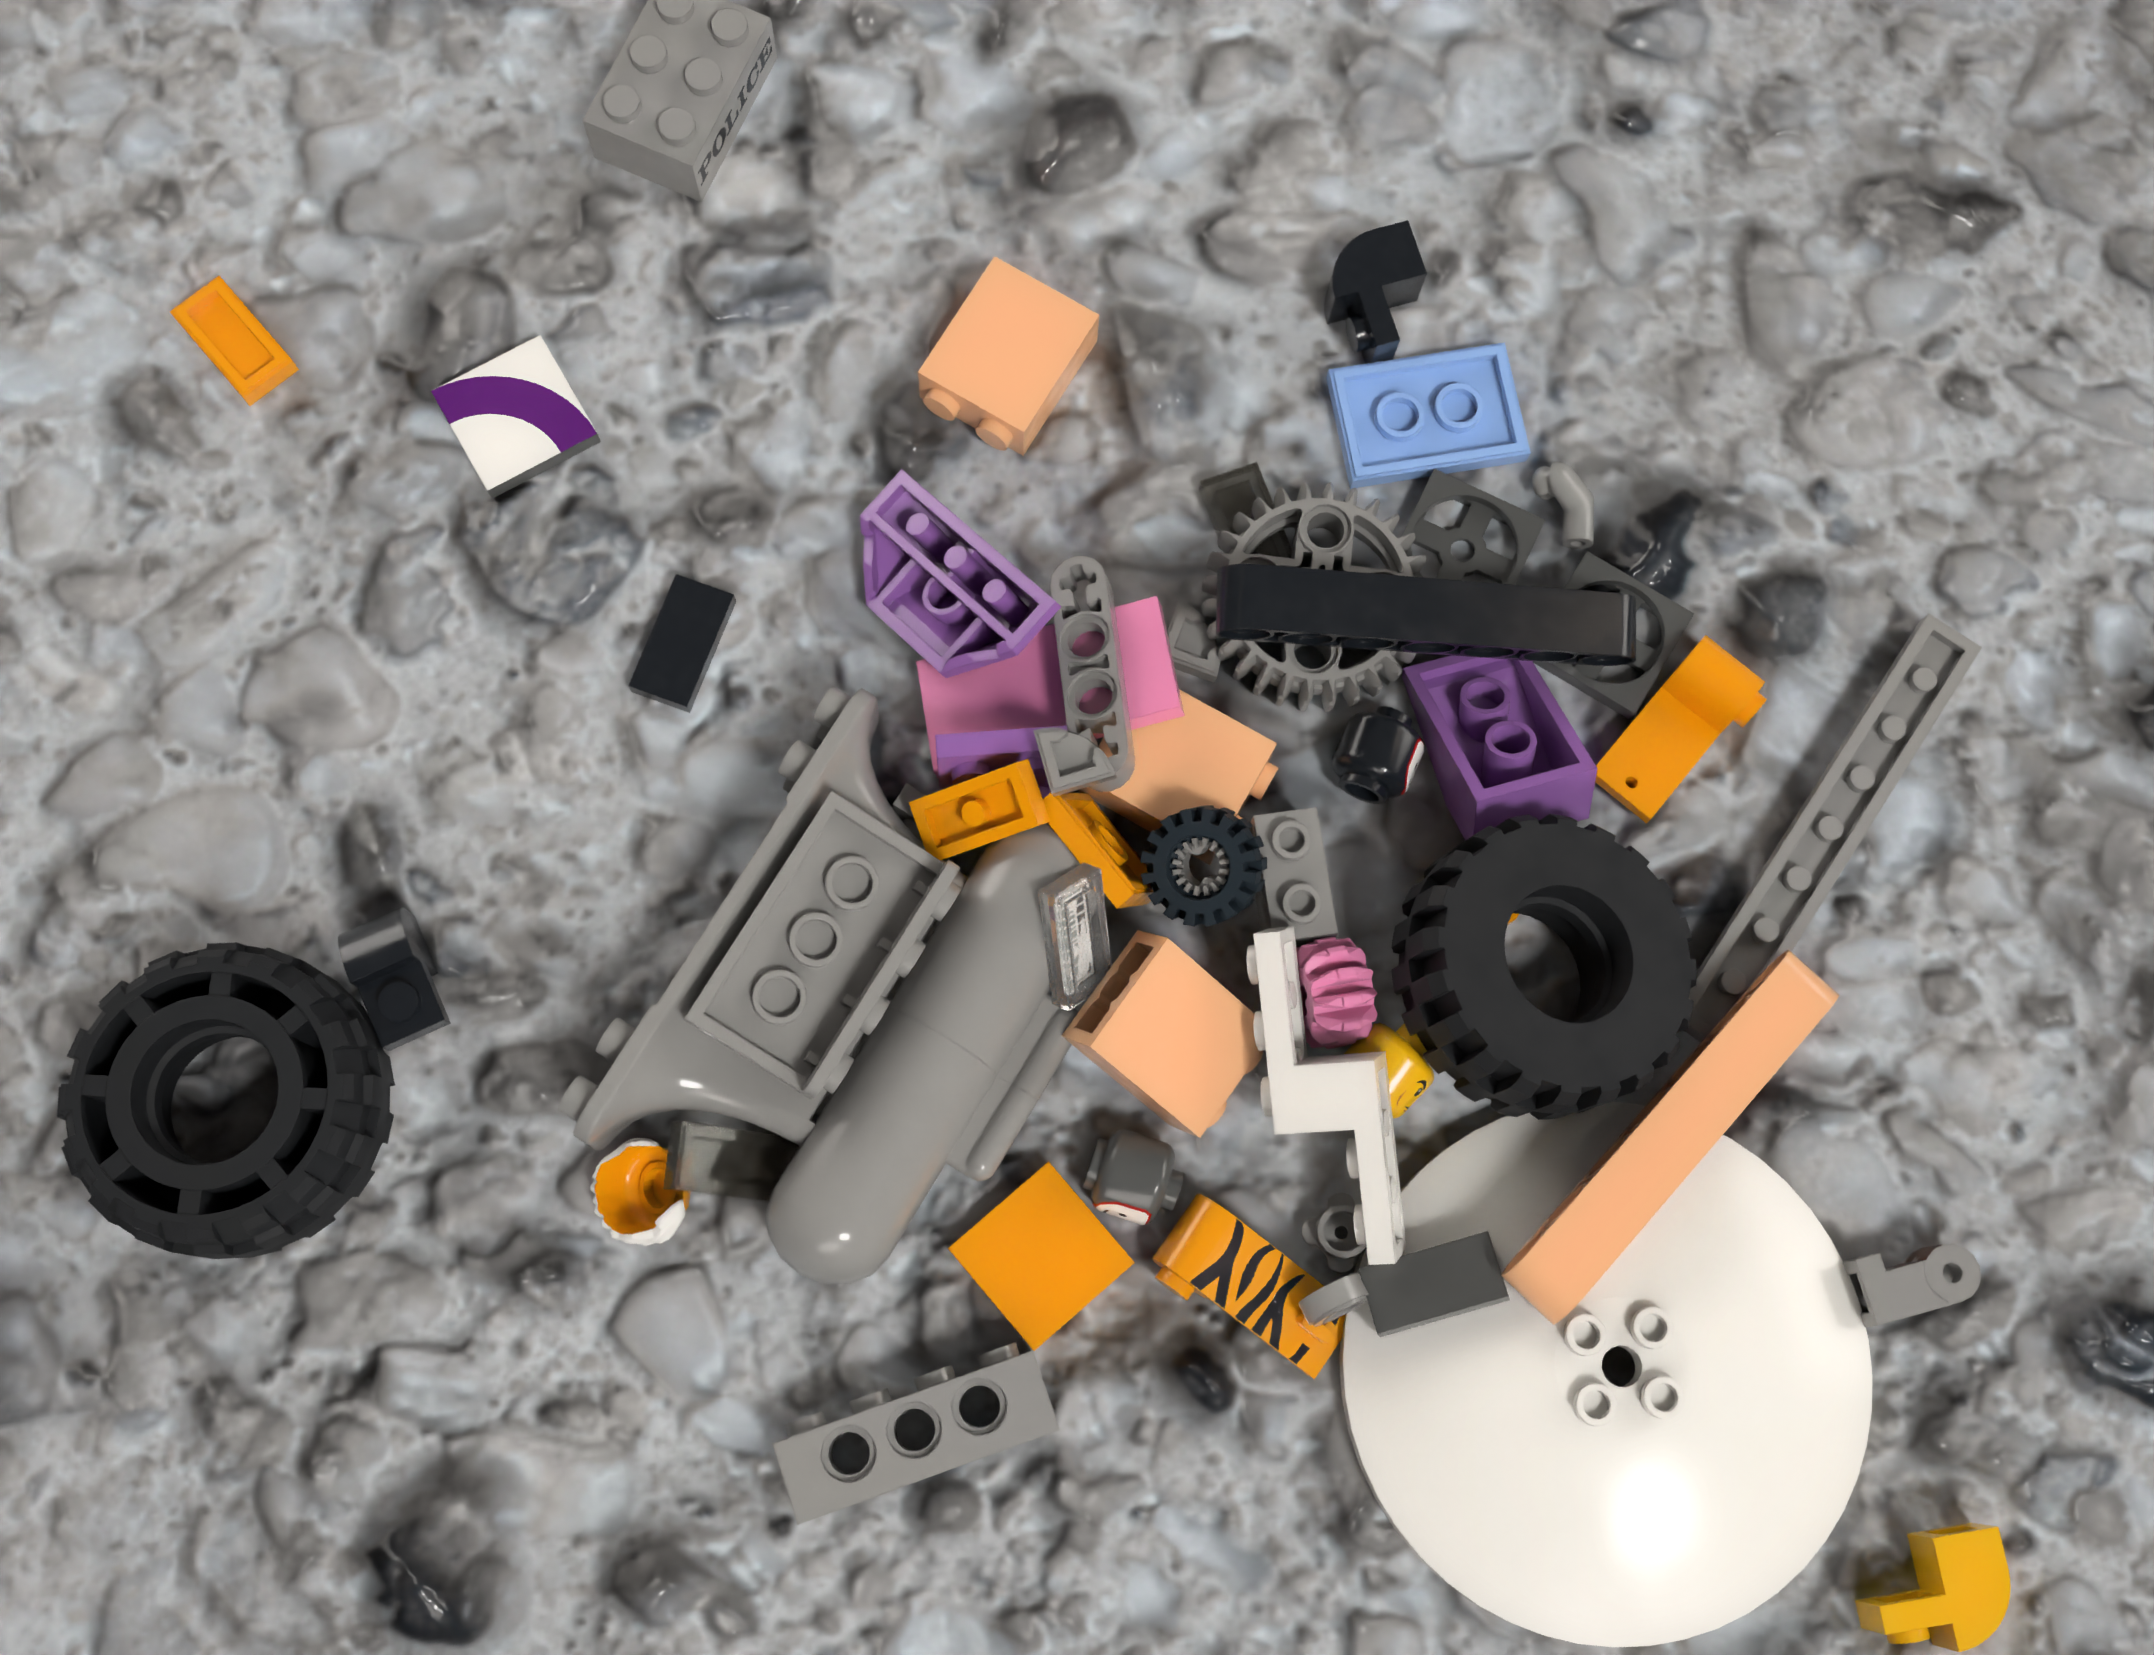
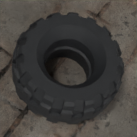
M238 942L207 943L206 949L189 953H182L176 950L148 962L149 967L144 968L143 975L131 983L121 980L99 1001L100 1004L98 1006L103 1011L88 1031L79 1029L67 1054V1057L74 1059L69 1083L61 1084L58 1090L57 1118L63 1119L66 1122L68 1138L63 1140L65 1146L61 1148L71 1175L81 1179L91 1195L88 1202L108 1222L126 1230L135 1236L134 1239L172 1253L209 1259L251 1258L281 1251L282 1247L304 1237L311 1238L336 1220L334 1215L352 1197H359L375 1173L371 1168L382 1143L388 1144L394 1118V1114L389 1112L390 1086H394L395 1083L390 1056L381 1047L367 1011L336 980L301 959L268 947L265 949L243 945ZM234 1037L253 1039L268 1049L276 1066L278 1097L274 1113L263 1133L241 1153L218 1163L199 1161L189 1156L183 1150L173 1129L171 1105L176 1084L188 1064L206 1048Z

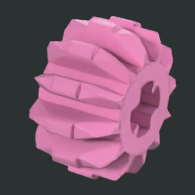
M1336 937L1315 939L1314 942H1308L1296 948L1306 1042L1311 1048L1325 1047L1331 1049L1355 1044L1357 1040L1367 1038L1373 1027L1372 1022L1376 1021L1378 1015L1374 1005V997L1378 993L1373 988V971L1366 966V954L1360 947H1356L1350 938L1336 939Z

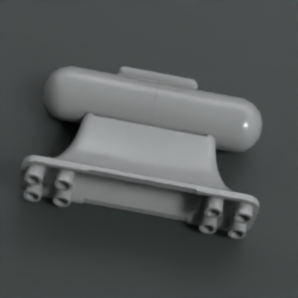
M832 686L820 701L814 714V720L821 724L817 737L823 740L822 743L815 750L804 742L797 740L790 747L779 767L778 773L786 777L783 790L789 793L785 798L787 804L657 1005L650 1006L637 1028L620 1018H616L608 1026L597 1045L596 1052L605 1057L606 1062L612 1066L600 1085L598 1086L582 1075H579L566 1090L559 1103L558 1110L577 1122L573 1131L574 1136L595 1150L606 1148L621 1131L634 1121L650 1114L672 1110H697L723 1114L760 1126L799 1145L800 1147L776 1183L766 1208L768 1235L779 1257L799 1275L822 1284H852L873 1275L890 1257L945 1164L950 1165L976 1181H985L991 1178L998 1169L1072 1044L1063 1038L1062 1034L1078 1013L1073 1007L1049 994L1052 989L1040 892L1081 867L1088 928L1103 905L1106 895L1048 823L988 843L968 877L958 871L952 882L961 887V891L944 918L939 922L930 916L918 935L917 939L924 942L926 946L912 970L905 978L894 973L881 995L891 1002L875 1029L869 1036L859 1030L845 1053L854 1058V1062L833 1094L822 1088L816 1098L809 1099L684 1021L683 1019L831 791L925 850L923 843L906 827L890 806L878 784L871 763L870 749L879 722L877 698L863 688L859 689L851 697Z

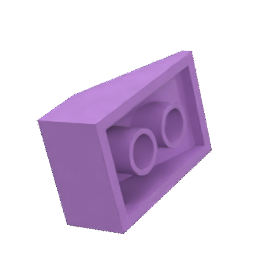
M1450 655L1403 668L1402 678L1446 806L1465 840L1488 826L1496 827L1508 818L1529 814L1538 818V821L1549 814L1568 816L1577 821L1589 818L1597 767L1533 661Z

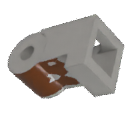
M1942 1244L1920 1248L1912 1252L1904 1263L1885 1268L1880 1253L1854 1257L1843 1261L1846 1273L1851 1278L1861 1306L1862 1313L1860 1315L1864 1327L1886 1324L1963 1302L1974 1295L1979 1288L1981 1280L1980 1266L1974 1255L1965 1247L1956 1244Z

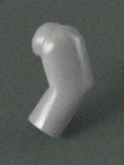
M1554 461L1551 467L1543 466L1538 468L1532 479L1535 494L1539 495L1543 500L1555 497L1563 508V546L1571 549L1591 547L1594 544V496L1568 464Z

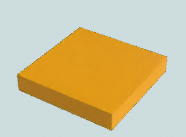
M1050 792L1043 798L1051 820L1048 824L1116 909L1147 905L1151 902L1148 896L1154 893L1150 883L1143 885L1141 877L1142 873L1147 872V865L1141 863V858L1089 794L1069 792L1053 797Z
M1049 1161L948 1248L1033 1351L1039 1348L1135 1263Z

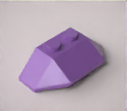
M902 469L860 514L861 534L865 536L863 570L866 606L945 678L1018 656L1061 608L1052 597Z

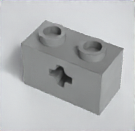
M1317 807L1253 815L1250 821L1253 826L1249 830L1254 837L1260 835L1264 844L1263 847L1259 848L1261 858L1267 857V869L1261 873V879H1264L1265 882L1262 890L1255 894L1261 931L1267 928L1294 926L1296 948L1308 942H1314L1315 939L1336 937L1338 929Z

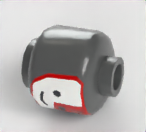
M1119 1129L1111 1134L1109 1140L1098 1138L1083 1188L1092 1191L1091 1201L1097 1210L1140 1225H1147L1156 1218L1160 1207L1173 1211L1185 1173L1173 1169L1175 1154L1171 1145L1127 1129Z

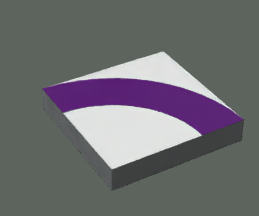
M541 335L431 390L492 499L601 442L595 428Z

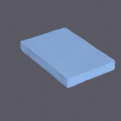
M1505 342L1328 370L1326 380L1350 489L1430 477L1434 469L1449 474L1526 462L1531 454Z

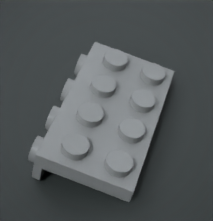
M831 791L683 1020L809 1099L816 1098L822 1088L833 1094L854 1062V1058L845 1053L859 1030L869 1036L886 1012L891 1001L881 994L894 973L905 978L925 949L926 944L917 939L926 922L930 916L940 922L960 893L961 887L952 882L960 867L950 860L943 863Z

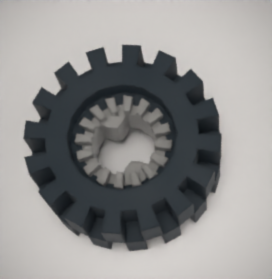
M1206 805L1181 810L1179 813L1170 815L1160 822L1162 826L1159 829L1152 830L1147 838L1151 845L1148 850L1142 851L1141 863H1147V872L1141 874L1143 885L1151 884L1154 893L1148 897L1154 906L1161 903L1166 908L1163 913L1171 920L1179 917L1184 920L1183 925L1193 927L1199 924H1205V927L1216 925L1237 916L1238 913L1247 909L1255 901L1253 899L1254 895L1261 891L1265 880L1261 879V873L1267 869V857L1261 858L1259 848L1263 847L1264 844L1260 835L1254 837L1249 829L1253 825L1246 818H1236L1234 816L1235 811L1228 808L1217 809L1214 808V805ZM1209 848L1220 859L1219 876L1211 875L1205 877L1202 882H1199L1190 871L1191 854H1204Z

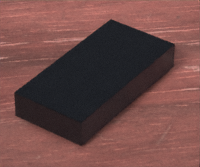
M676 574L628 685L631 692L690 713L736 604L734 594Z

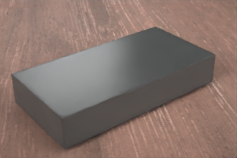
M1488 1231L1403 1255L1395 1264H1378L1358 1268L1361 1280L1369 1293L1367 1301L1379 1337L1510 1300Z

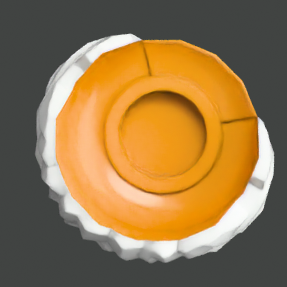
M634 1138L622 1143L616 1150L599 1162L592 1176L594 1182L590 1188L595 1194L593 1203L596 1205L594 1212L597 1216L603 1218L602 1227L610 1231L612 1238L629 1244L648 1246L656 1243L661 1244L669 1240L682 1224L689 1206L692 1189L689 1170L679 1155L661 1147L657 1141L648 1138Z

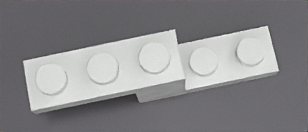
M1294 926L1267 928L1254 933V945H1249L1247 948L1246 962L1249 980L1252 985L1259 984L1261 1011L1255 1012L1253 1027L1256 1046L1259 1051H1266L1268 1077H1263L1261 1081V1104L1264 1115L1266 1117L1273 1116L1275 1135L1354 1130L1355 1138H1348L1346 1157L1350 1177L1352 1179L1359 1178L1362 1204L1355 1205L1353 1215L1356 1242L1358 1245H1366L1368 1265L1395 1264L1406 1250V1239L1386 1051L1308 1057Z

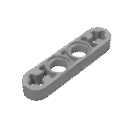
M1074 556L1064 560L1055 568L1050 581L1051 597L1061 606L1054 615V625L1067 731L1084 736L1097 746V740L1093 733H1104V739L1113 754L1108 759L1115 770L1117 778L1089 786V788L1098 792H1110L1122 787L1130 779L1135 767L1113 590L1102 565L1097 560L1087 556ZM1083 579H1088L1090 583L1086 586L1085 590L1087 605L1090 611H1081L1073 592L1077 591V582ZM1097 631L1105 636L1102 648L1091 656L1081 657L1072 652L1075 640L1083 633ZM1103 687L1112 692V700L1103 711L1096 714H1087L1079 709L1080 700L1088 690Z

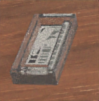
M1085 862L1038 891L1051 1000L1053 1005L1067 1011L1072 1010L1088 999L1112 966L1102 872L1100 868Z

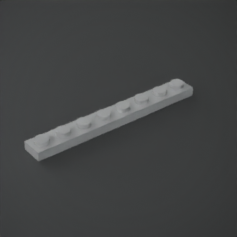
M1927 614L1919 621L1699 967L1696 975V986L1690 988L1689 999L1694 1001V1009L1689 1027L1683 1031L1702 1042L1760 974L1786 950L1792 952L1982 649L1981 646L1931 614Z

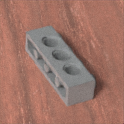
M1015 1342L978 1355L982 1369L956 1378L953 1367L950 1365L914 1378L918 1392L896 1400H891L888 1388L852 1400L849 1403L853 1415L829 1424L826 1422L823 1411L785 1424L788 1438L775 1442L772 1445L797 1525L1059 1431L1060 1429L1033 1350L1020 1355ZM974 1386H986L992 1389L1000 1402V1411L997 1418L987 1426L977 1427L965 1421L960 1411L962 1396L968 1389ZM910 1409L925 1411L931 1416L935 1425L934 1438L923 1449H909L900 1442L897 1436V1422L901 1415ZM846 1432L861 1435L868 1443L870 1450L867 1465L856 1473H848L841 1470L835 1464L832 1455L835 1441Z

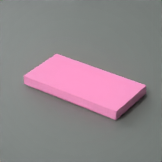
M1153 596L1115 607L1131 730L1185 716L1163 610L1158 597ZM1054 624L1044 626L1018 656L949 678L941 675L925 659L916 661L933 772L937 777L938 765L935 739L937 734L1067 725ZM1097 631L1083 633L1075 640L1072 652L1081 657L1091 656L1102 648L1105 636ZM1103 687L1088 690L1080 700L1079 709L1087 714H1096L1103 711L1112 700V692ZM1093 733L1096 739L1104 737V733Z

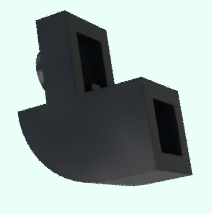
M1408 220L1364 232L1351 240L1343 248L1335 262L1324 302L1326 323L1331 324L1346 320V333L1351 349L1354 353H1362L1365 364L1393 360L1400 337L1389 308L1417 301L1427 276V271Z
M401 907L338 936L339 952L349 982L358 988L382 1048L391 1051L451 1024L431 977L438 974L437 968L417 920L408 910Z

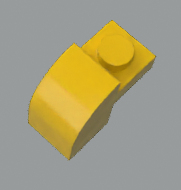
M1966 1523L1908 1533L1907 1537L1919 1589L1855 1600L1861 1628L1887 1635V1640L1890 1644L1915 1643L1928 1640L1931 1637L1932 1645L1957 1652L1966 1651L1978 1646L1997 1630L2006 1614L2010 1599V1575L1999 1527Z

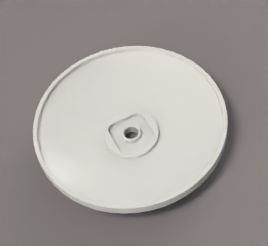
M1612 1101L1581 1113L1575 1112L1558 1119L1537 1120L1530 1112L1519 1117L1505 1116L1462 1137L1425 1164L1400 1190L1406 1239V1250L1402 1256L1488 1231L1502 1273L1515 1255L1645 1106ZM1725 1135L1720 1137L1577 1306L1556 1324H1552L1505 1279L1504 1283L1510 1298L1509 1301L1383 1337H1379L1376 1332L1368 1301L1345 1314L1339 1351L1341 1396L1347 1428L1355 1454L1374 1498L1401 1538L1415 1555L1441 1580L1472 1603L1494 1615L1547 1637L1577 1644L1605 1647L1653 1646L1685 1640L1718 1629L1750 1613L1784 1588L1814 1557L1826 1542L1844 1512L1858 1479L1867 1447L1872 1413V1366L1869 1339L1860 1315L1862 1310L1851 1278L1847 1275L1843 1261L1831 1238L1807 1204L1765 1162ZM1367 1247L1361 1252L1354 1271L1359 1276L1358 1268L1369 1266ZM1616 1346L1626 1349L1635 1362L1633 1378L1629 1383L1621 1387L1610 1383L1602 1370V1360L1605 1353Z

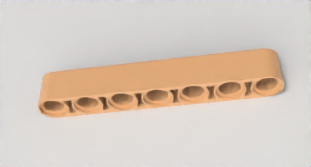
M1786 950L1777 957L1752 983L1515 1255L1501 1276L1552 1324L1558 1323L1567 1316L1837 1001L1839 994L1790 950Z

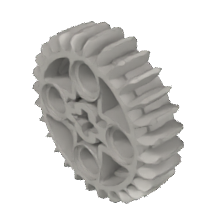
M1307 482L1301 484L1296 501L1291 502L1284 488L1280 487L1276 490L1274 497V509H1271L1261 497H1257L1252 506L1254 520L1242 512H1238L1234 516L1232 523L1233 529L1238 535L1223 530L1218 537L1217 544L1225 553L1212 551L1208 557L1207 566L1208 569L1217 573L1218 568L1231 564H1261L1415 577L1413 575L1418 573L1426 563V555L1407 557L1406 552L1415 540V533H1409L1396 538L1393 531L1400 519L1399 514H1394L1384 522H1381L1376 518L1380 505L1379 499H1374L1364 510L1356 506L1358 494L1356 488L1350 490L1344 501L1334 499V487L1329 482L1326 484L1321 498H1312ZM1286 528L1295 529L1290 558L1252 554L1263 541L1273 534ZM1314 528L1327 529L1335 535L1338 544L1331 548L1316 546L1311 542L1307 532ZM1354 536L1369 546L1387 569L1351 566ZM1217 574L1206 575L1203 578V592L1217 596ZM1217 597L1206 599L1203 602V616L1216 617ZM1216 621L1208 627L1207 636L1209 640L1222 638L1216 635ZM1227 639L1220 647L1217 656L1220 661L1238 656L1240 661L1233 674L1234 679L1237 681L1246 676L1250 671L1257 675L1253 688L1254 695L1258 696L1266 689L1268 684L1277 687L1275 704L1281 706L1290 692L1297 693L1299 710L1301 712L1307 710L1313 695H1320L1324 711L1329 712L1332 711L1337 693L1342 692L1349 707L1357 705L1360 699V685L1372 697L1378 695L1383 688L1379 674L1389 681L1395 682L1402 673V668L1396 659L1409 664L1417 653L1374 650L1361 661L1349 667L1339 669L1338 664L1342 654V647L1281 643L1280 658L1277 661L1264 652L1255 641ZM1301 646L1315 647L1322 652L1325 658V665L1317 669L1306 668L1297 661L1294 650Z

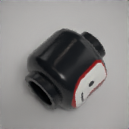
M1386 706L1378 707L1376 713L1359 712L1348 720L1332 756L1333 771L1340 778L1338 782L1339 787L1347 794L1371 804H1384L1387 798H1397L1405 794L1424 752L1422 738L1411 728L1412 719L1405 713Z

